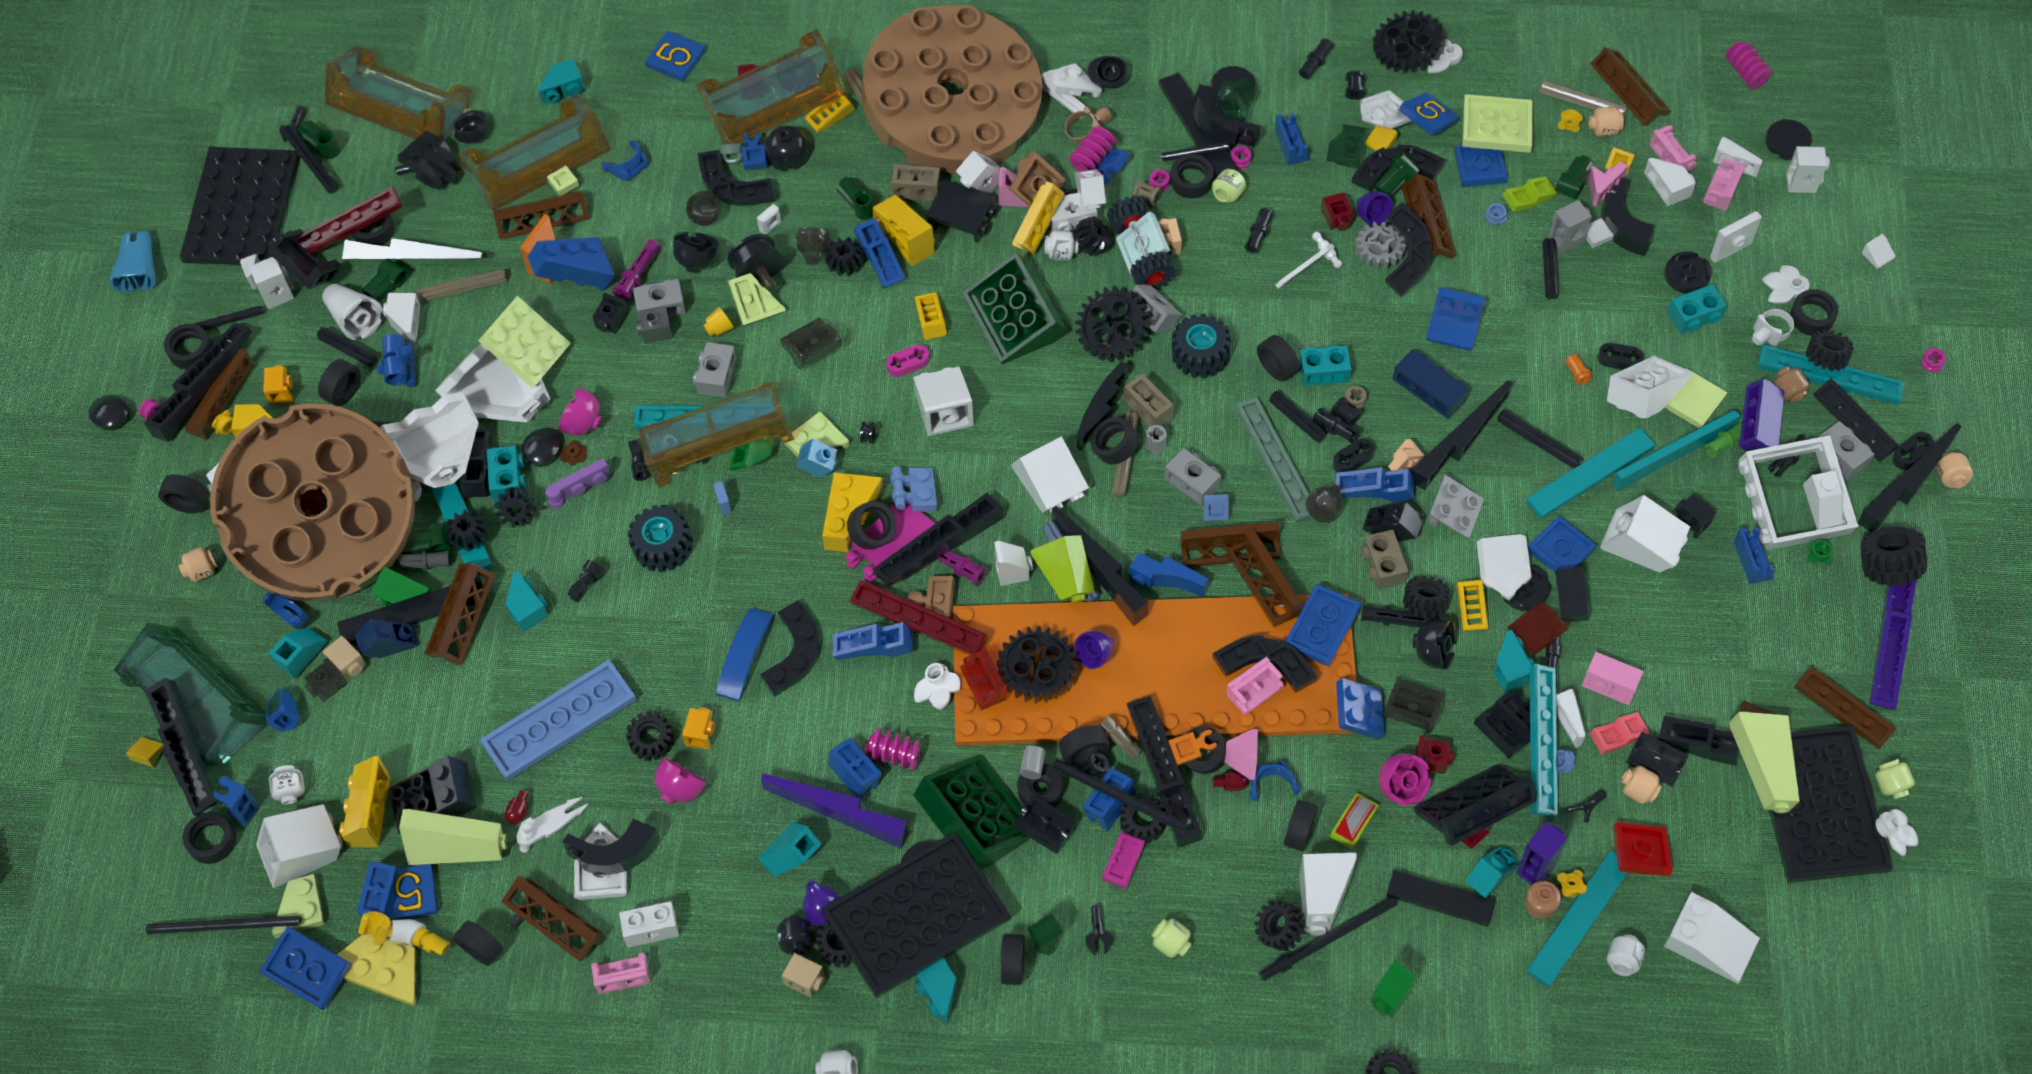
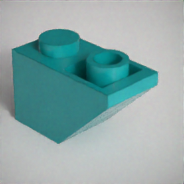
M573 58L554 64L549 69L538 88L543 105L554 103L585 91L581 75Z
M516 571L512 576L506 607L512 619L524 633L548 617L545 607L548 605L540 593L535 595L532 591L534 586L527 576L522 578L519 572Z
M304 628L284 635L268 655L278 669L295 679L327 641L309 628Z
M1512 630L1506 633L1493 670L1504 693L1530 683V666L1534 664L1533 660L1527 658L1523 651L1524 646L1521 639L1516 637Z
M792 821L757 859L773 877H776L803 864L821 846V843L807 826Z
M1500 846L1481 858L1465 882L1486 898L1503 884L1516 870L1520 862L1515 859V855L1510 850Z
M943 958L917 974V982L914 983V986L921 997L924 995L930 1002L927 1007L934 1019L939 1017L942 1024H945L949 1019L957 982L955 975Z

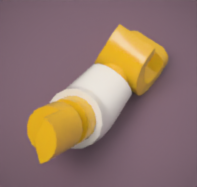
M380 912L364 913L358 933L363 936L368 934L375 935L373 940L374 946L384 944L388 937L389 941L405 943L412 947H423V950L430 954L436 952L442 955L448 951L452 944L434 933L430 934L426 926L418 921L405 919L391 920L390 922L389 917Z

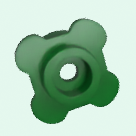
M1825 540L1809 542L1810 555L1808 560L1811 563L1823 562L1826 565L1832 563L1833 557L1831 553L1833 546Z

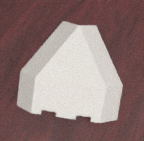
M482 344L472 351L435 390L441 397L445 394L463 391L476 417L529 422L533 415L550 400L542 378L531 388Z
M462 391L445 394L432 407L414 409L401 422L384 424L380 429L386 433L402 455L411 478L436 488L453 484L466 472L478 420Z

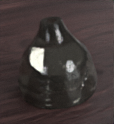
M702 190L694 193L686 203L688 218L700 226L713 224L720 215L719 199L709 191Z
M814 227L797 229L795 235L796 246L803 255L806 264L814 265L817 259L825 253L831 238L828 231Z
M1338 485L1321 486L1312 491L1305 503L1309 514L1322 523L1334 522L1340 516L1343 508L1341 488Z

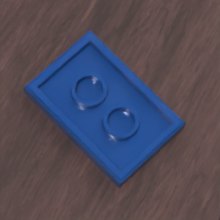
M1316 583L1285 642L1293 646L1301 655L1330 667L1362 603Z
M287 926L259 972L316 1007L325 1010L352 963Z

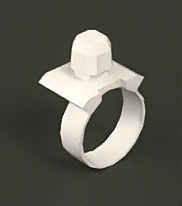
M1770 309L1763 315H1758L1753 327L1755 332L1752 341L1756 345H1762L1768 341L1772 346H1777L1778 342L1788 339L1794 327L1793 318L1789 313L1780 309ZM1774 315L1785 319L1790 326V332L1782 335V329L1772 327L1765 318Z

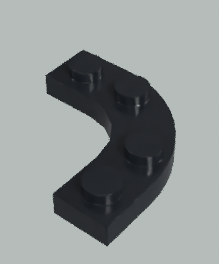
M1401 144L1395 148L1385 149L1383 147L1371 153L1363 161L1353 175L1351 183L1371 192L1375 188L1374 184L1390 168V162L1402 152L1419 168L1418 174L1432 180L1436 178L1443 168L1445 160L1416 146Z
M720 149L697 153L702 181L710 194L718 200L737 206H749L775 201L771 178L749 182L733 180L724 172Z
M1403 202L1385 217V221L1404 238L1408 247L1405 260L1385 279V283L1401 298L1424 276L1432 256L1431 237L1427 227Z
M799 600L778 611L779 618L793 638V648L789 656L761 673L762 680L774 697L804 679L816 663L815 660L820 645L818 631L814 621Z
M1260 635L1249 636L1234 641L1212 655V658L1225 677L1247 665L1258 663L1267 657L1274 667L1282 673L1295 693L1317 682L1316 674L1300 652L1280 639L1277 641Z

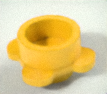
M1573 109L1562 111L1560 115L1561 121L1558 122L1559 129L1578 132L1580 130L1579 123L1583 120L1582 114Z
M229 410L219 414L212 423V427L216 429L215 433L217 435H228L232 432L233 418L230 416L231 412Z
M1574 870L1573 873H1560L1558 875L1557 881L1561 883V894L1563 896L1575 897L1586 892L1587 886L1583 884V873L1581 871Z

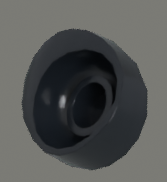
M1101 56L1091 61L1088 65L1087 74L1089 79L1096 86L1114 89L1121 87L1129 78L1126 63L1115 56Z
M470 110L458 116L452 125L454 137L459 142L467 144L476 143L482 139L488 131L489 122L486 115L480 110Z
M104 395L93 402L89 408L88 416L97 427L104 430H116L126 425L130 417V411L122 398L116 395Z
M551 428L537 429L525 438L522 445V453L534 466H548L559 456L561 439L559 434Z

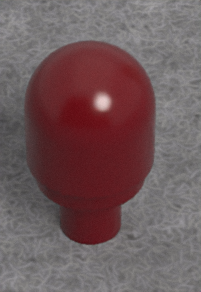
M1227 771V773H1223V777H1212L1213 788L1223 787L1224 791L1228 792L1242 791L1248 785V778L1238 771Z
M519 790L517 797L509 801L504 812L505 820L508 823L516 825L523 821L528 810L526 800L529 793L527 791Z

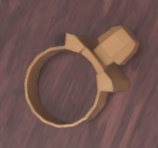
M1084 106L1083 111H1077L1067 119L1065 123L1066 134L1074 142L1080 144L1086 136L1073 138L1070 135V127L1077 118L1089 116L1093 120L1092 128L1095 126L1103 128L1101 124L1103 122L1106 123L1112 114L1107 107L1100 108L1094 114L1088 107Z

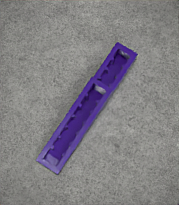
M1917 580L1900 586L1886 587L1869 705L1896 710L1913 617L1911 611Z
M762 774L761 782L764 790L902 849L908 832L906 820L862 809L860 798Z

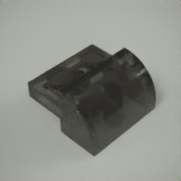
M820 317L780 338L781 345L793 358L794 364L798 369H803L842 347L840 335L829 323L826 325Z
M1397 677L1383 716L1433 732L1445 693Z

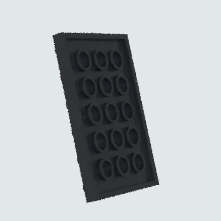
M209 146L180 254L182 263L241 265V259L254 254L258 256L260 262L271 258L272 256L267 252L272 247L271 241L281 231L299 157L296 150Z
M1854 725L1790 732L1799 802L1786 813H1776L1774 810H1769L1787 883L1891 872L1893 865L1885 837L1876 828V819L1879 818Z
M956 832L821 908V914L876 999L943 958L945 959L1011 920L1010 913Z

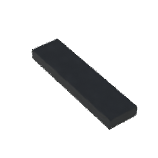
M1832 379L1828 380L1813 393V396L1838 422L1840 421L1846 427H1849L1862 443L1870 447L1874 453L1873 457L1879 463L1899 447Z
M1393 870L1386 897H1393L1399 901L1486 927L1489 926L1495 904L1493 899Z

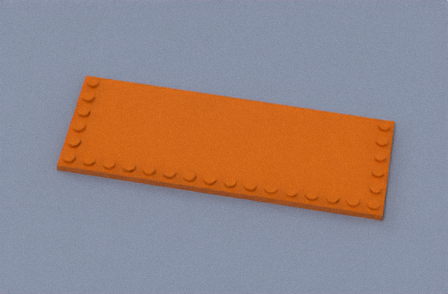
M1296 595L1301 602L1300 613L1310 595ZM1255 597L1147 600L1148 616L1135 626L1131 624L1114 601L953 606V620L984 632L989 636L978 658L954 649V673L961 681V689L954 692L956 746L1059 743L1066 734L1073 730L1090 725L1100 726V722L1107 716L1111 717L1116 724L1115 726L1118 725L1132 740H1139L1126 703L1147 696L1152 698L1167 739L1183 736L1190 730L1201 726L1213 728L1223 737H1237L1252 729H1258V736L1355 733L1339 728L1336 681L1342 678L1356 682L1351 627L1330 667L1303 656L1316 674L1317 682L1295 693L1282 675L1280 680L1284 684V688L1244 716L1227 697V684L1257 663L1247 665L1225 677L1212 658L1213 653L1234 641L1249 636L1260 635L1268 639L1286 641L1298 618L1296 617L1273 627ZM1273 605L1272 613L1276 618L1286 614L1284 608ZM1037 626L1041 627V632H1045L1050 627L1052 635L1060 631V639L1067 636L1068 644L1074 645L1073 652H1075L1077 637L1087 631H1100L1108 635V637L1115 639L1112 656L1102 667L1096 669L1086 668L1077 658V678L1072 679L1073 686L1065 685L1066 694L1058 691V699H1054L1051 695L1048 696L1047 703H1045L1043 697H1039L1037 704L1034 702V697H1030L1027 702L1024 700V695L1016 699L1015 690L1008 693L1007 685L1001 684L1002 677H998L997 669H999L997 667V660L1000 659L998 651L1003 650V642L1010 644L1009 636L1012 635L1018 638V630L1026 634L1027 627H1030L1032 632H1036ZM1042 646L1040 649L1038 663L1041 662V654L1045 646ZM1026 649V650H1024V651L1027 652V653H1031V652H1033L1034 650H1033V649ZM1050 655L1048 658L1056 659L1058 656ZM1037 666L1034 667V675L1030 683H1033L1035 680ZM1019 670L1016 673L1025 674L1027 671ZM1044 676L1040 679L1047 681L1050 680L1051 677ZM1105 733L1106 736H1107L1108 741H1113V740L1109 737V735H1108L1109 733Z

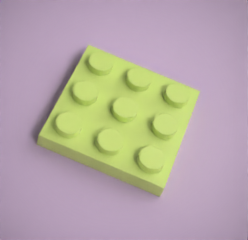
M1465 94L1462 147L1531 153L1532 100Z
M518 296L478 340L531 388L540 381L570 345V342Z

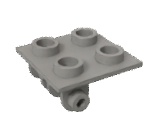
M1444 475L1428 516L1429 524L1437 527L1438 524L1443 523L1469 539L1484 499L1447 475Z

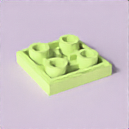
M1693 372L1692 378L1664 408L1694 426L1701 428L1713 415L1728 392Z

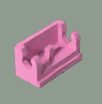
M1671 125L1653 131L1649 145L1661 160L1684 166L1687 171L1696 167L1697 163L1695 160L1697 157L1695 154L1688 155L1673 137L1674 134L1671 131L1674 128Z
M1723 159L1721 164L1725 166L1718 165L1703 203L1727 211L1746 164Z
M1595 652L1582 687L1630 705L1643 671Z
M1265 657L1227 684V697L1245 716L1284 688V684L1280 680L1282 675L1270 660Z
M639 953V957L601 965L597 964V962L591 963L594 987L598 995L650 984L647 958L644 953Z

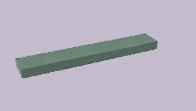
M1258 397L1236 404L1235 410L1295 524L1318 516V510Z

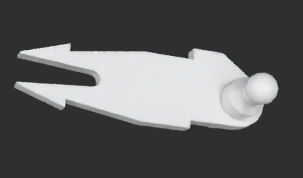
M1314 232L1312 238L1318 243L1320 251L1276 284L1277 288L1286 284L1323 256L1327 260H1331L1335 268H1340L1342 261L1336 257L1337 253L1333 249L1335 246L1332 243L1329 244L1327 240H1323L1319 232Z
M583 797L567 800V803L546 811L533 820L530 817L523 821L517 833L520 851L523 853L528 852L532 844L543 837L548 838L560 831L576 816L580 817L588 807V803L569 813H565L579 803Z

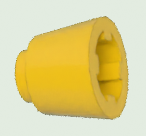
M720 307L705 319L706 323L703 325L710 336L715 334L716 337L734 329L732 323Z

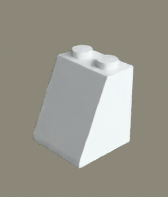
M948 367L942 371L922 373L919 376L913 377L914 389L927 436L974 426L972 400L960 367Z
M1062 436L1011 464L1012 469L1042 513L1047 510L1051 512V509L1055 506L1061 509L1064 507L1062 502L1069 498L1071 502L1085 496L1083 491L1089 488Z
M1642 495L1616 509L1600 548L1660 573L1675 567L1680 559L1678 555L1688 540L1687 534L1690 526L1645 495Z
M324 804L263 819L256 846L273 888L337 860L340 849H342V840L340 835L335 833L333 817L330 813H327Z
M1356 853L1303 854L1299 875L1302 913L1305 916L1303 920L1306 921V925L1303 926L1305 932H1310L1311 935H1323L1326 932H1330L1352 878Z

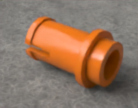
M1573 354L1565 360L1566 365L1574 375L1573 380L1576 383L1584 385L1591 380V371L1586 369L1578 354Z

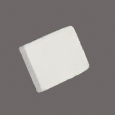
M1884 234L1868 242L1862 252L1876 269H1879L1896 257Z
M256 254L240 261L245 276L253 290L257 289V285L248 267L260 262Z

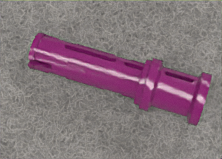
M649 239L633 265L622 273V279L618 285H614L612 288V292L616 297L625 301L631 299L633 288L641 284L642 274L661 248L657 241Z
M948 551L936 559L954 569L957 576H964L971 580L975 586H979L984 581L988 572L987 567H980L973 563L970 557H961L952 551Z

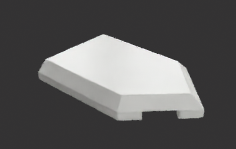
M1390 90L1361 99L1360 101L1361 117L1365 123L1391 129L1412 122V120L1399 111L1401 104L1404 102Z
M1517 534L1481 538L1477 541L1480 575L1483 584L1488 588L1495 589L1501 593L1502 597L1510 600L1515 595V592L1531 579L1526 536Z
M599 823L584 841L594 845H608L614 843L619 838H616L605 826ZM574 859L575 899L623 897L627 894V871L612 875L593 874L584 871L580 860Z

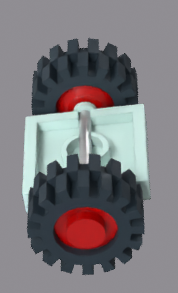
M1132 195L1131 198L1129 196L1125 197L1123 201L1119 199L1118 204L1113 203L1112 208L1108 209L1109 213H1107L1113 231L1117 235L1120 234L1116 237V240L1135 285H1151L1158 290L1162 289V285L1167 286L1168 282H1172V277L1176 275L1169 255L1166 254L1170 249L1155 214L1150 212L1146 200L1142 196L1136 197V195Z

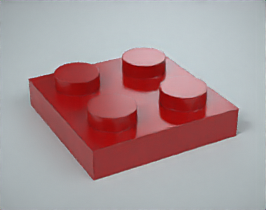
M1615 822L1613 835L1618 872L1665 877L1671 875L1673 870L1666 827Z

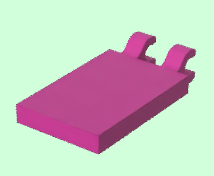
M895 504L889 508L896 520V531L894 537L887 544L874 550H867L853 542L852 549L854 550L849 551L845 555L847 559L846 565L852 570L864 558L871 563L862 571L865 574L863 579L869 584L877 579V576L873 573L874 567L935 524L922 512H912L911 504H905V509L897 510ZM880 518L864 532L867 537L878 539L882 536L883 524Z

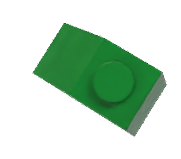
M756 422L739 426L729 469L733 471L750 467L770 457L775 434Z
M383 567L371 593L376 595L375 601L388 606L389 603L397 604L427 594L431 589L389 568Z
M1394 961L1373 992L1370 1001L1373 1003V1007L1379 1013L1387 1014L1392 1018L1411 995L1417 976L1397 961Z

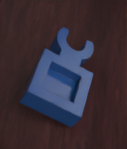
M756 132V139L749 140L748 135L744 134L745 147H742L744 170L767 168L764 144L761 145L760 133Z
M1112 149L1106 153V157L1098 164L1100 168L1097 170L1103 175L1104 184L1110 181L1112 173H1118L1123 168L1125 162L1130 157L1126 150Z

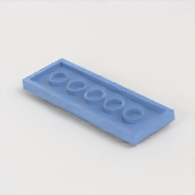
M607 660L480 739V742L505 780L508 781L635 702L636 697L611 661Z

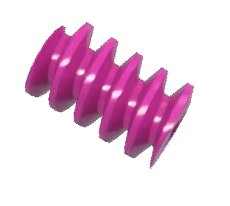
M1737 42L1727 50L1725 58L1730 61L1731 66L1739 73L1741 79L1745 81L1750 90H1755L1768 80L1773 70L1767 68V62H1762L1763 57L1757 55L1758 51L1756 49H1752V43L1744 44L1743 42Z
M1093 127L1091 133H1088L1080 145L1075 148V152L1070 154V163L1078 172L1095 170V164L1101 163L1100 157H1106L1105 150H1112L1110 143L1116 145V139L1105 128Z
M878 727L875 733H872L869 737L865 755L868 757L872 753L874 760H878L881 756L883 763H887L891 759L893 766H897L901 761L902 769H907L910 765L911 771L914 772L920 758L921 748H919L918 739H916L913 745H910L909 736L903 742H900L899 733H897L894 739H891V732L889 730L884 736H881V728Z

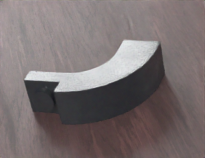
M1199 84L1192 107L1193 116L1199 128L1217 143L1229 141L1230 148H1232L1234 142L1254 147L1261 132V126L1229 116L1220 105L1221 89Z
M1621 177L1618 186L1613 185L1611 194L1607 192L1605 194L1601 218L1614 235L1612 240L1618 246L1629 252L1645 256L1655 225L1636 220L1627 213L1623 201L1630 179Z
M633 818L624 835L614 843L594 845L567 833L563 840V845L568 856L575 860H580L584 871L598 875H612L630 870L641 863L651 853L659 836L656 828Z

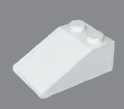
M1652 356L1611 375L1607 402L1616 405L1619 409L1630 411L1639 418L1646 419L1660 412L1692 378L1693 372L1659 357Z
M1691 892L1664 947L1738 984L1760 938L1718 905Z

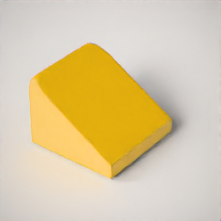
M1376 126L1365 141V145L1374 151L1383 147L1385 149L1391 148L1397 141V132L1392 128L1386 129Z
M1613 147L1605 169L1614 168L1621 161L1628 166L1625 174L1627 176L1635 155Z
M141 737L128 749L126 754L132 761L154 767L164 745L163 743Z

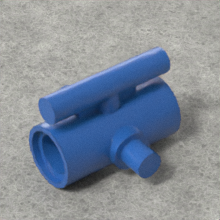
M398 334L384 336L382 339L383 360L377 366V372L384 374V381L389 385H401L406 382L407 387H415L413 344H405L404 337Z

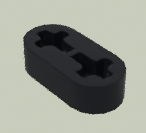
M1605 343L1599 349L1597 360L1605 367L1624 370L1642 362L1644 354L1635 347ZM1607 352L1611 353V358L1607 357ZM1630 357H1635V362H1631Z
M1918 432L1896 449L1892 458L1893 464L1899 469L1908 470L1934 445L1931 435L1925 432ZM1923 442L1926 444L1920 446L1918 449L1916 448L1917 443L1920 444ZM1908 453L1911 454L1910 457H1909V459L1906 458V459L1903 460V459L1901 458V456L1904 457V456H1906Z
M1360 439L1338 451L1333 458L1334 471L1337 473L1355 471L1370 462L1375 451L1373 443L1367 439ZM1361 448L1363 451L1367 449L1368 452L1367 454L1364 452L1359 453V449ZM1340 460H1342L1343 462L1349 460L1348 465L1346 466V464L1344 463L1339 464Z

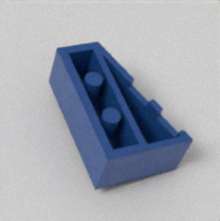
M599 237L537 241L527 256L534 275L537 277L563 282L565 279L574 281L579 286H584L585 284L597 286L598 290L603 291L614 277Z

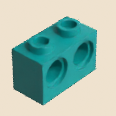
M1712 284L1672 299L1667 313L1680 334L1688 331L1694 332L1701 326L1709 323L1715 324L1723 318L1727 305Z
M1347 346L1309 347L1300 350L1299 365L1302 386L1350 381L1351 365Z
M515 445L487 449L489 491L493 501H500L497 498L498 494L506 495L505 489L508 487L514 493L515 487L519 486V493L522 494V489H526L524 474L521 475V468H524L523 454H518Z

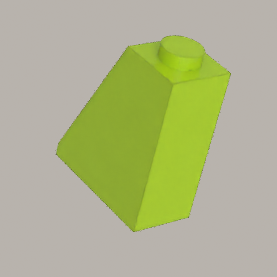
M1081 535L1063 536L1030 550L1032 557L1061 600H1071L1072 603L1086 600V595L1095 592Z

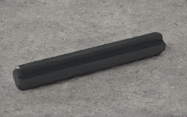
M290 124L283 127L282 132L285 138L326 191L330 194L339 189L337 182L296 129Z
M1502 410L1498 415L1497 421L1573 469L1581 465L1583 458L1514 414L1507 410Z

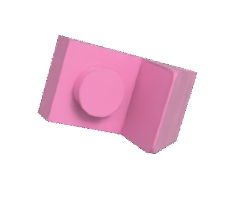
M1620 161L1614 168L1610 167L1606 173L1591 166L1588 182L1592 204L1595 207L1604 200L1606 192L1611 193L1613 185L1618 186L1621 177L1625 178L1628 168L1626 164Z

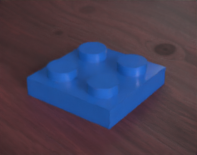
M1344 678L1336 681L1339 728L1375 739L1384 737L1382 690Z

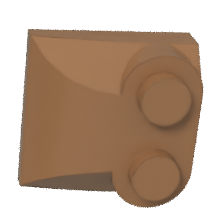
M1030 152L1028 156L1020 160L1018 164L1019 172L1009 190L1030 207L1041 185L1050 182L1060 189L1066 179L1036 152Z

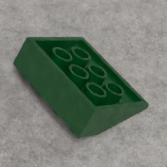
M1017 252L962 292L1001 364L1050 345L1068 332L1030 262Z
M981 754L924 776L913 794L944 837L956 832L980 870L992 865L1031 839L1013 828L1022 807Z

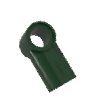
M311 120L303 121L299 125L297 131L305 142L317 149L323 158L332 159L338 156L340 147L331 130L323 129Z
M1404 152L1398 154L1390 162V168L1374 184L1376 191L1383 192L1390 198L1403 183L1410 181L1419 171L1417 165Z
M1585 155L1576 156L1567 172L1561 174L1555 191L1576 200L1583 189L1591 166L1594 165L1590 158Z
M846 176L841 179L836 186V190L855 210L857 218L861 220L872 218V207H874L872 194L864 190L852 177Z
M385 259L379 265L374 278L362 289V293L380 302L394 287L399 288L406 282L409 275L408 271L391 259Z
M434 523L429 525L426 530L411 532L402 550L403 555L423 553V551H450L451 546L445 533V527H448V525Z
M1048 914L1028 927L1029 934L1034 941V948L1039 954L1050 955L1056 951L1057 937L1062 935L1063 931L1052 914Z

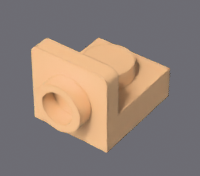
M1176 218L1159 220V226L1167 245L1170 246L1171 254H1181L1182 240Z
M1406 439L1394 453V460L1388 467L1391 471L1409 469L1411 472V469L1424 457V454L1411 439Z

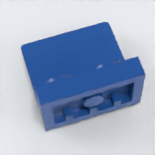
M1439 287L1426 340L1471 351L1485 298Z

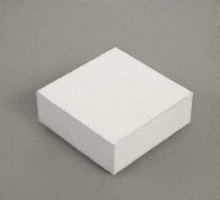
M774 204L757 217L761 233L767 234L781 223L779 208Z
M1601 218L1590 223L1586 240L1594 248L1611 241L1614 235Z

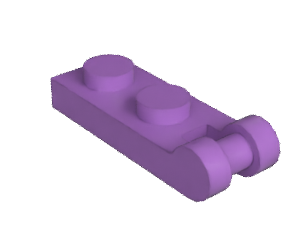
M602 458L548 486L545 492L550 506L553 509H559L563 506L564 501L583 494L585 490L595 485L604 483L611 477L608 465Z

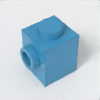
M812 438L800 447L796 467L822 478L834 470L837 463L835 459L837 449Z

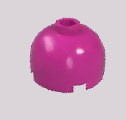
M579 387L573 394L576 399L568 403L558 424L560 425L558 427L559 430L572 436L584 435L591 428L596 430L602 419L598 415L600 411L599 401L589 391Z
M1395 754L1388 758L1382 764L1378 773V784L1381 792L1390 801L1403 806L1420 802L1428 793L1431 784V778L1428 777L1427 769L1429 770L1428 765L1422 758L1411 754Z
M665 757L655 771L654 782L656 788L662 793L660 798L672 805L675 801L680 803L693 801L701 794L706 785L704 779Z

